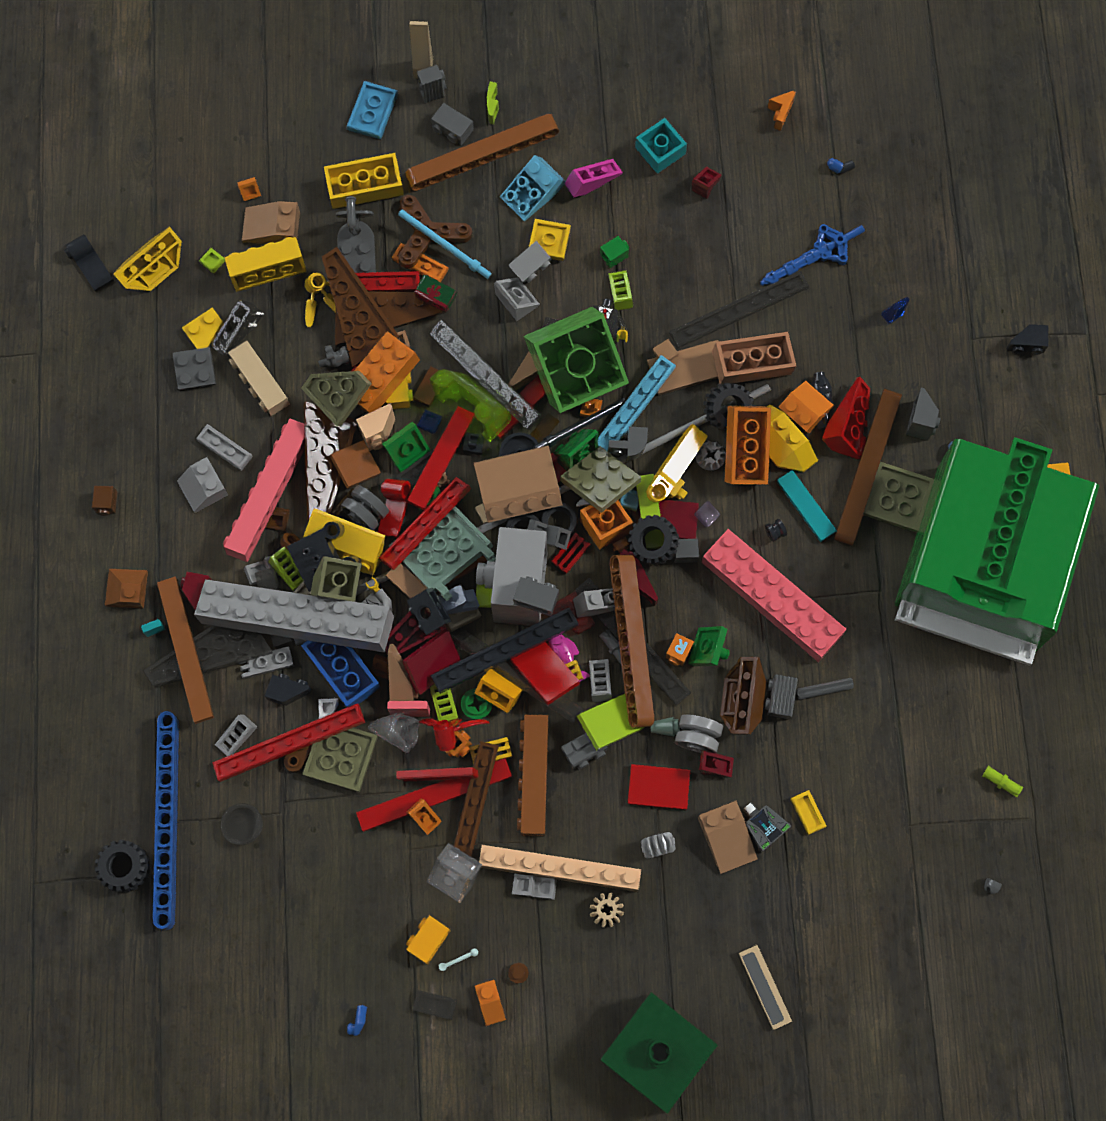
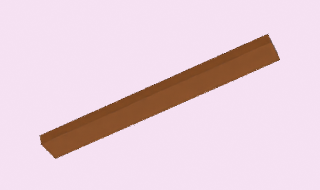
M176 577L157 582L193 722L198 724L213 719V711L178 580Z

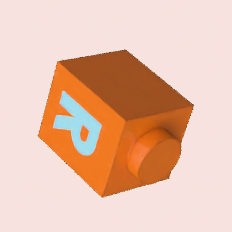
M676 633L665 658L675 666H683L693 647L694 641Z

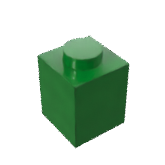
M619 236L600 247V256L609 268L628 258L629 246Z

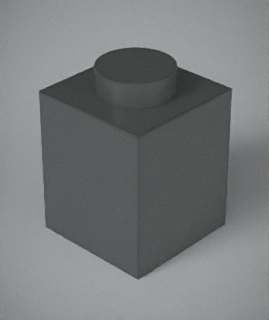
M678 539L679 547L676 548L677 553L672 555V557H675V563L698 562V539Z

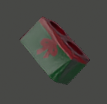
M424 274L415 290V297L446 313L457 296L455 289Z

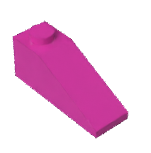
M614 159L573 169L564 184L573 197L588 194L620 176L623 172Z

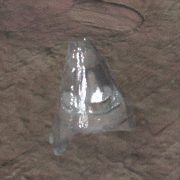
M402 712L375 720L368 727L369 731L405 753L410 752L411 747L414 748L418 740V720L404 715Z

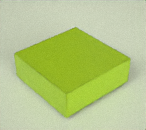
M210 248L199 262L214 274L225 262V258Z

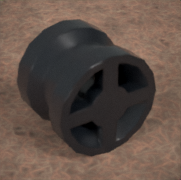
M779 518L774 523L765 525L766 533L772 542L777 541L779 537L787 536L786 528Z

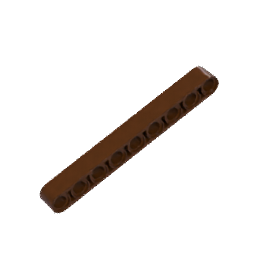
M883 389L834 537L836 541L851 546L854 543L902 397L900 393Z

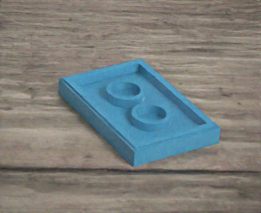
M364 81L346 126L347 130L381 139L398 96V90Z

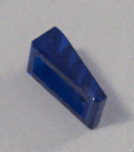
M908 297L899 300L882 311L881 315L888 324L893 323L904 315L910 300Z

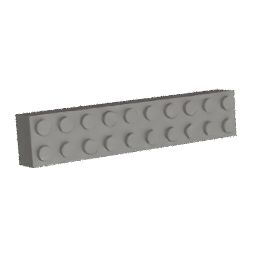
M206 579L194 614L201 624L385 652L394 619L390 608L385 606Z

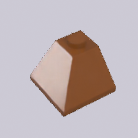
M109 569L105 606L144 608L148 571Z

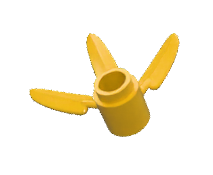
M313 273L305 280V288L311 293V299L306 301L305 309L307 327H311L313 324L317 304L314 296L320 291L325 296L323 298L325 303L336 313L332 294H327L324 290V287L329 285V282H326L325 277L321 273Z

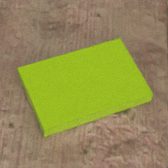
M625 694L577 716L596 751L644 728H632L630 726Z

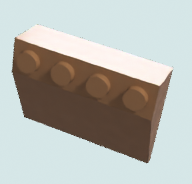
M549 446L474 463L488 523L563 505Z

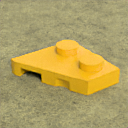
M212 307L183 326L182 329L196 349L207 348L210 343H213L217 332L221 330L224 323Z

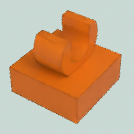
M255 177L238 182L244 201L261 196Z
M592 399L582 403L580 416L588 417L601 410L602 400Z

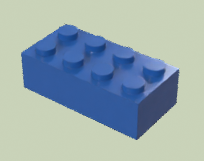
M306 641L301 645L346 707L357 703L360 704L381 688L378 681L352 647L315 641Z

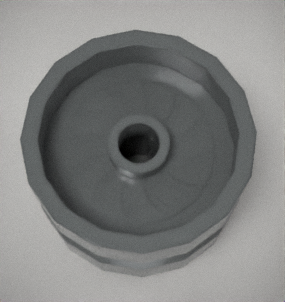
M357 485L351 492L353 499L346 498L340 507L358 525L374 531L379 525L377 519L383 520L390 511L373 493Z

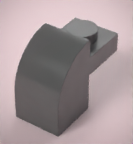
M629 427L627 441L609 440L608 452L616 456L626 453V461L637 459L645 450L648 428Z
M530 519L527 530L547 531V546L567 549L571 531Z

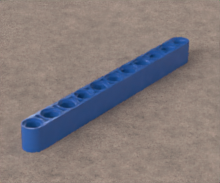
M168 711L162 712L157 719L153 923L162 930H170L174 926L176 904L179 721L173 713ZM167 718H172V723L169 726H164V721ZM172 737V742L169 745H164L165 738ZM167 756H171L170 764L164 765L163 760ZM171 776L170 783L164 785V777ZM170 795V802L164 805L162 802L163 798ZM165 815H170L169 823L162 824V818ZM169 835L170 841L163 845V836ZM164 855H169V862L165 865H162V857ZM168 875L169 882L165 885H162V876ZM164 895H168V903L166 905H161V897ZM167 915L168 923L161 926V917Z

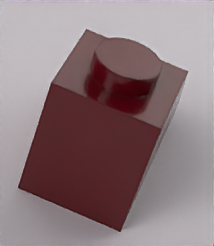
M186 572V576L181 580V588L196 610L205 579H212L208 575Z

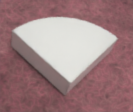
M338 698L319 699V719L336 711L339 704Z

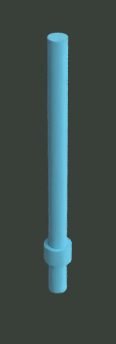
M403 209L399 212L398 216L466 263L469 269L474 272L477 271L489 279L492 273L482 267L479 261L468 257Z

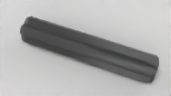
M852 678L817 684L798 688L796 695L800 700L852 689L854 683Z

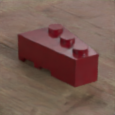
M425 610L426 615L430 617L431 613ZM409 611L391 630L385 652L383 653L388 657L389 645L394 644L401 656L431 640L447 628L444 626L436 632L426 635L419 628V621L416 616Z

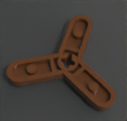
M406 195L401 198V210L403 209L447 242L464 243L472 238V228L470 225L465 223L432 222L414 196ZM414 226L412 228L415 232L399 253V264L404 268L414 267L431 242H435Z

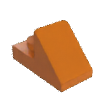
M791 91L769 100L768 109L776 111L773 118L776 121L775 129L781 131L794 102L796 92Z
M420 799L407 811L409 816L427 835L442 822L424 799Z
M495 980L475 985L486 1026L506 1020Z

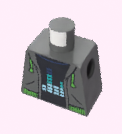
M751 802L743 809L750 818L745 823L749 835L760 853L791 827L787 821L767 805L759 811Z

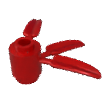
M425 718L418 721V723L433 726L437 746L441 751H449L455 748L456 731L474 725L489 724V721L471 720L460 723L462 719H454L448 722V720L437 721Z

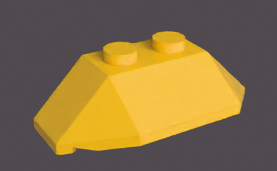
M168 227L124 261L113 275L126 289L151 291L179 267L182 241Z
M772 405L767 406L771 408L769 458L779 468L805 472L818 462L809 440L783 411Z

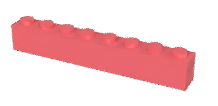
M289 419L288 423L283 425L281 437L275 441L271 456L269 455L266 458L263 472H259L255 487H252L249 491L247 503L242 505L238 520L236 519L233 522L230 536H227L224 540L223 546L227 555L248 562L305 450L304 424L293 419Z

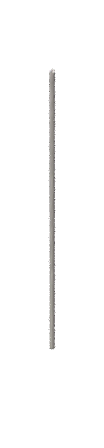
M766 384L750 392L749 396L755 399L769 392L770 387ZM736 400L722 406L721 413H726L728 406H737ZM707 414L647 443L642 454L682 435L691 424L698 427L708 422L706 419ZM627 454L622 455L617 459L622 463L627 462ZM565 484L560 486V495L571 489H565ZM510 518L487 522L477 527V529L484 533L508 521ZM388 572L375 578L379 584L389 580L386 577ZM372 579L367 583L371 587L374 586L375 581ZM365 583L357 587L356 596L369 590Z

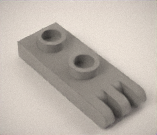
M289 646L238 659L239 664L247 663V665L241 666L240 670H249V672L241 674L243 679L294 667Z

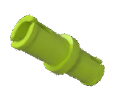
M990 766L987 767L982 777L996 784L997 788L1006 790L1016 798L1023 789V786L1010 780L1008 775H1002Z

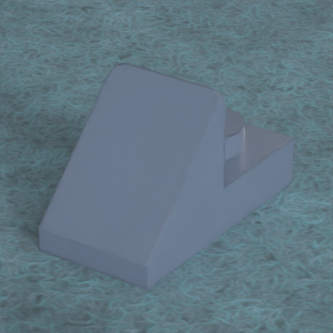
M461 585L449 590L453 597L448 601L441 595L438 596L447 614L477 610L479 607L474 589L463 591Z

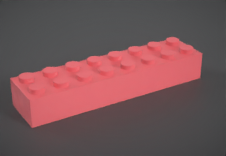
M729 529L703 556L702 563L817 662L827 654L845 633L846 628Z

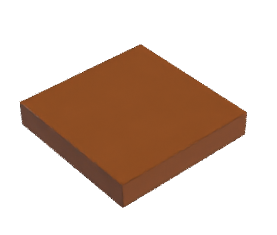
M364 440L330 455L347 489L381 474Z

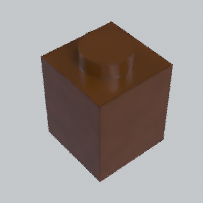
M94 486L92 502L94 511L102 516L115 513L117 502L116 489L113 486Z

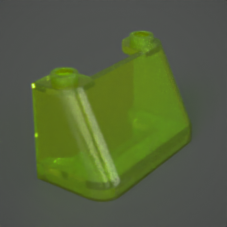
M441 369L430 378L435 396L442 403L447 399H453L457 402L463 396L476 407L474 411L475 417L482 423L484 429L482 435L487 441L491 442L511 421L512 416L509 408L466 373Z

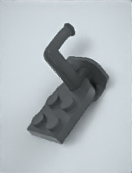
M348 196L345 198L347 211L336 212L337 217L347 218V223L338 232V249L355 273L376 272L375 237L371 228L366 223L361 222V218L374 216L373 211H355L356 198Z

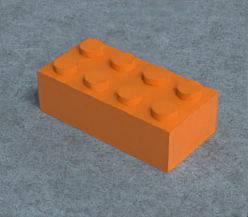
M388 331L354 370L360 371L372 383L357 404L367 414L381 408L420 361L412 349Z
M728 406L725 482L730 484H768L770 407Z

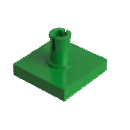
M413 422L399 432L394 433L391 438L382 444L401 473L431 451Z
M723 626L699 627L688 664L692 666H717L719 658L726 660L730 652L723 647L728 629Z

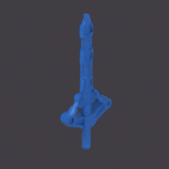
M826 224L820 225L814 249L802 254V256L785 263L775 272L767 273L766 277L760 281V284L762 286L775 284L780 278L786 275L789 276L820 258L822 261L832 260L833 262H838L839 265H845L848 260L847 241L865 232L864 227L861 225L843 234L828 227ZM824 237H826V238H828L829 240H831V242H828V243L824 242V241H823V240H824ZM836 248L838 255H832L831 250Z

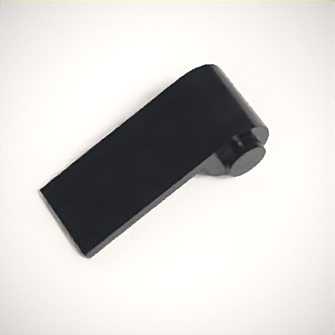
M85 234L65 245L67 247L64 250L69 259L74 258L94 291L114 281Z

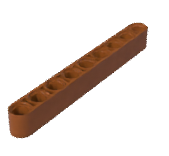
M545 114L411 167L405 172V175L412 190L418 191L552 138L559 133V128L552 114Z
M613 555L610 559V572L628 721L632 728L651 727L654 723V710L635 558L632 555Z

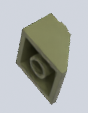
M323 556L313 576L310 595L355 602L361 563Z

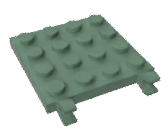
M455 506L402 562L427 589L433 588L435 592L438 591L448 601L453 596L445 586L482 555L487 561H496V557L490 550L493 547L492 543Z

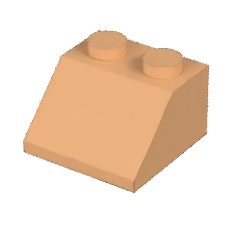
M391 403L356 419L360 433L369 451L382 448V444L389 438L395 422Z

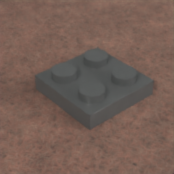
M210 347L173 353L178 390L216 385Z

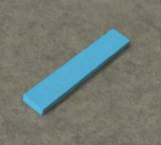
M660 355L598 437V447L601 446L608 451L609 440L621 441L628 428L633 425L676 368L675 364Z

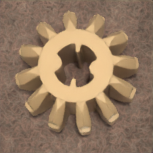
M602 893L600 894L602 901H599L596 897L593 899L598 906L590 905V909L597 910L590 913V916H598L594 921L595 924L603 920V928L606 926V921L609 922L610 927H613L612 919L619 923L620 919L616 915L623 916L624 912L617 910L621 909L623 904L616 905L619 897L612 901V893L608 894V899H605ZM607 905L608 908H612L610 915L601 912V909H604L603 906Z

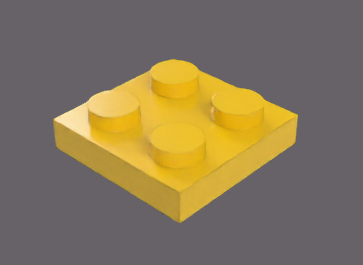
M535 219L529 246L537 241L552 259L564 261L571 225Z

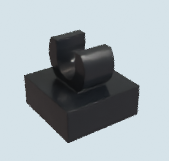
M466 432L463 452L482 455L485 435Z

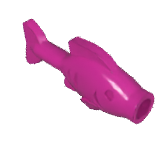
M562 634L548 641L550 648L564 664L574 661V656L579 654L574 642ZM581 671L582 676L584 678L582 680H585L590 677V674Z

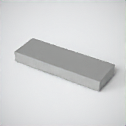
M208 424L196 438L198 442L240 471L244 469L253 457L252 454Z

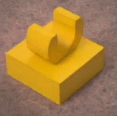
M681 478L666 498L676 497L679 500L685 498L688 492L681 488L685 483Z

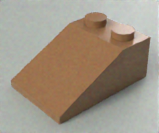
M278 201L246 207L242 242L267 244L282 241L287 237L297 238L300 218L298 203Z
M737 801L699 815V823L720 874L757 860Z

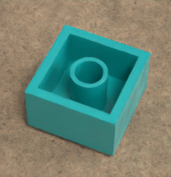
M664 118L636 137L635 148L658 174L686 154L687 143Z

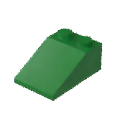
M582 429L579 433L575 432L570 436V441L565 445L561 444L555 450L558 463L566 471L598 448L597 430Z

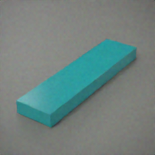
M793 470L777 480L778 485L820 542L836 533V528Z

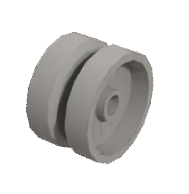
M682 715L679 727L684 731L677 732L674 743L682 748L701 753V750L717 753L719 743L714 738L721 736L723 725L701 716Z

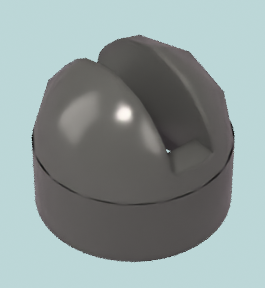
M989 878L986 879L984 884L986 892H990V894L998 893L1002 886L1001 883Z

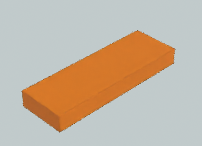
M400 243L392 256L393 261L399 263V253L405 244ZM424 254L414 267L408 268L412 271H419L420 275H427L439 282L443 280L448 272L447 266Z

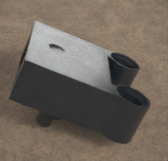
M339 521L328 522L322 529L287 546L309 592H311L313 576L323 556L340 559L331 539L342 537L345 532L344 525ZM332 525H335L338 529L336 535H333L330 531ZM349 556L342 559L347 561L352 560L353 562L361 563V560L356 556Z

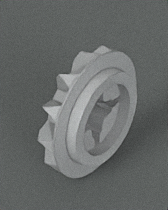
M708 441L703 443L695 456L700 467L705 470H716L724 464L726 453L723 446H720L717 442ZM707 451H709L710 453L716 452L714 454L715 460L711 457L706 458L708 454Z

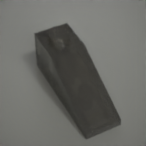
M239 300L211 343V346L222 356H225L256 327L264 313L253 303Z

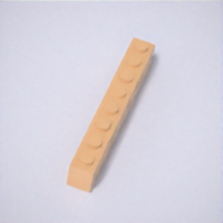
M482 845L479 859L480 868L554 878L638 892L641 869Z

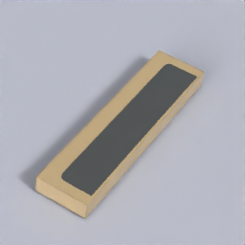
M758 945L740 952V959L772 1029H777L792 1022Z

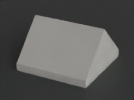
M518 277L499 280L494 283L496 296L516 321L540 305Z

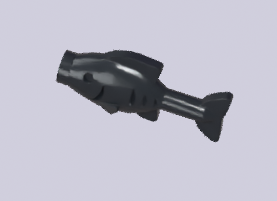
M825 372L814 373L811 386L833 404L831 399L832 387L825 377ZM829 413L819 422L817 430L826 428L830 420Z

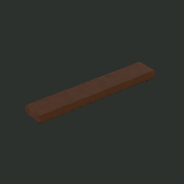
M479 742L473 768L478 770V777L470 778L451 858L471 862L499 748L498 745Z

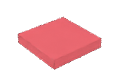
M427 701L388 702V711L391 717H430V708Z

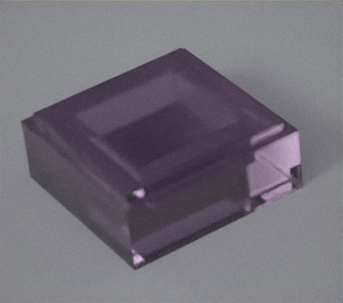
M706 501L694 513L706 528L721 515L709 501Z

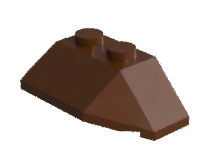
M740 657L724 679L720 717L731 734L750 735L762 720L766 679L759 657Z

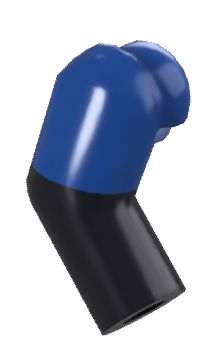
M831 158L827 162L829 169L837 174H843L855 168L852 160L842 163L837 159Z

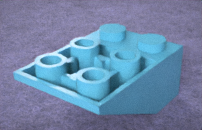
M534 155L501 194L500 198L526 221L564 186L565 180L543 158Z

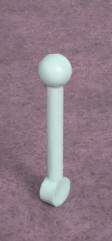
M474 948L469 953L450 962L440 963L439 969L445 971L448 966L470 956L475 957L478 955V950Z

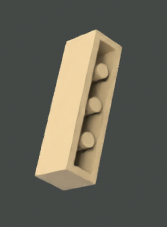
M248 341L228 352L231 358L228 361L234 370L238 368L241 372L238 375L243 383L248 382L251 387L249 388L250 393L254 398H259L261 402L258 404L264 413L268 411L273 416L290 405L288 398Z

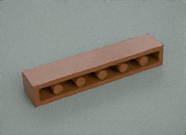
M525 715L524 720L520 722V732H524V740H520V751H523V759H519V771H523V779H519L518 791H522V798H518V810H521V818H517V830H521V836H545L548 715Z

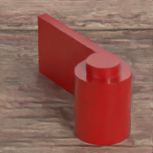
M386 479L381 485V492L387 498L385 505L390 512L383 520L381 519L378 533L387 537L398 538L408 505L407 500L411 494V484L405 480Z

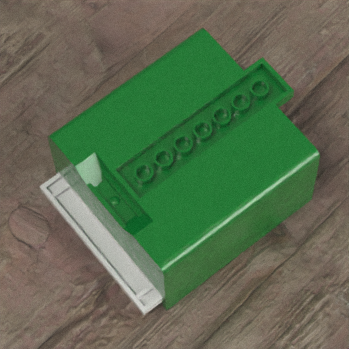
M1016 437L1011 441L1008 454L962 439H954L940 462L934 477L935 480L922 522L916 534L894 604L895 606L899 605L895 621L1031 666L1035 653L1057 633L1099 485L1048 468L1053 449Z

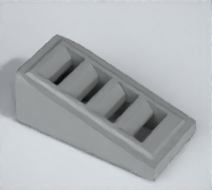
M609 660L589 661L592 701L612 700ZM605 667V670L594 671V668ZM604 675H606V677L594 678V676H604ZM603 683H606V684H607V685H602V686H595V684H603Z
M238 715L216 742L215 746L226 756H230L248 739L257 726L245 715ZM236 729L242 733L241 736L235 732ZM232 735L237 741L234 742L229 736ZM226 740L232 747L228 748L223 742Z

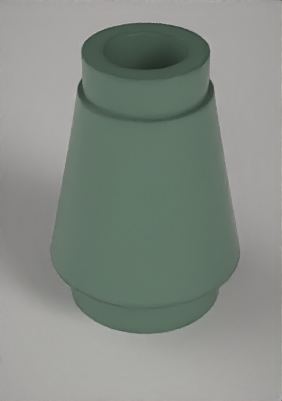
M674 717L654 721L651 726V733L675 736L680 731L679 719H674Z

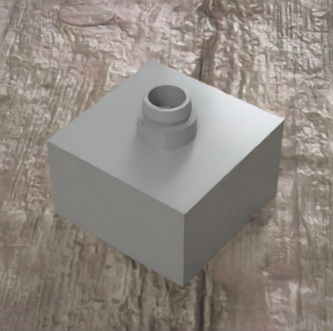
M499 527L496 561H487V564L478 563L476 584H485V588L492 589L491 608L495 623L533 626L540 622L541 613L513 604V597L520 577H532L538 583L544 584L548 554L547 531Z

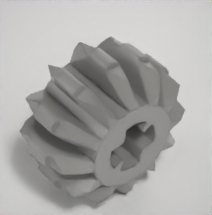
M669 832L650 836L641 841L642 852H644L646 858L668 854L676 849L675 840L672 833Z

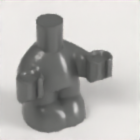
M331 345L325 346L327 358L318 361L320 368L351 364L346 346L341 347L337 352L333 351Z

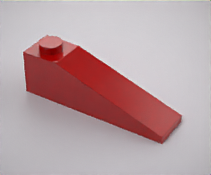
M857 377L829 420L822 440L832 451L856 459H861L866 443L863 431L864 427H867L865 410L869 409L870 387L861 377Z

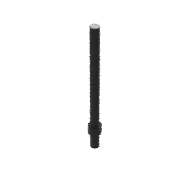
M622 398L554 435L550 434L543 441L532 446V448L549 446L550 448L556 445V442L621 408L626 399Z

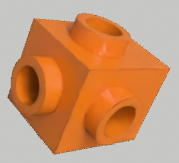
M462 729L455 732L456 742L460 740L462 743L458 747L455 745V748L445 751L450 757H464L470 751L469 747L472 743L469 739L471 737Z

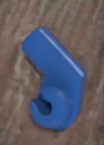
M357 1006L355 1024L350 1023L347 1027L349 1035L357 1036L360 1034L366 1021V1006Z

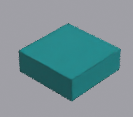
M160 619L141 626L143 633L147 637L165 630L164 624Z

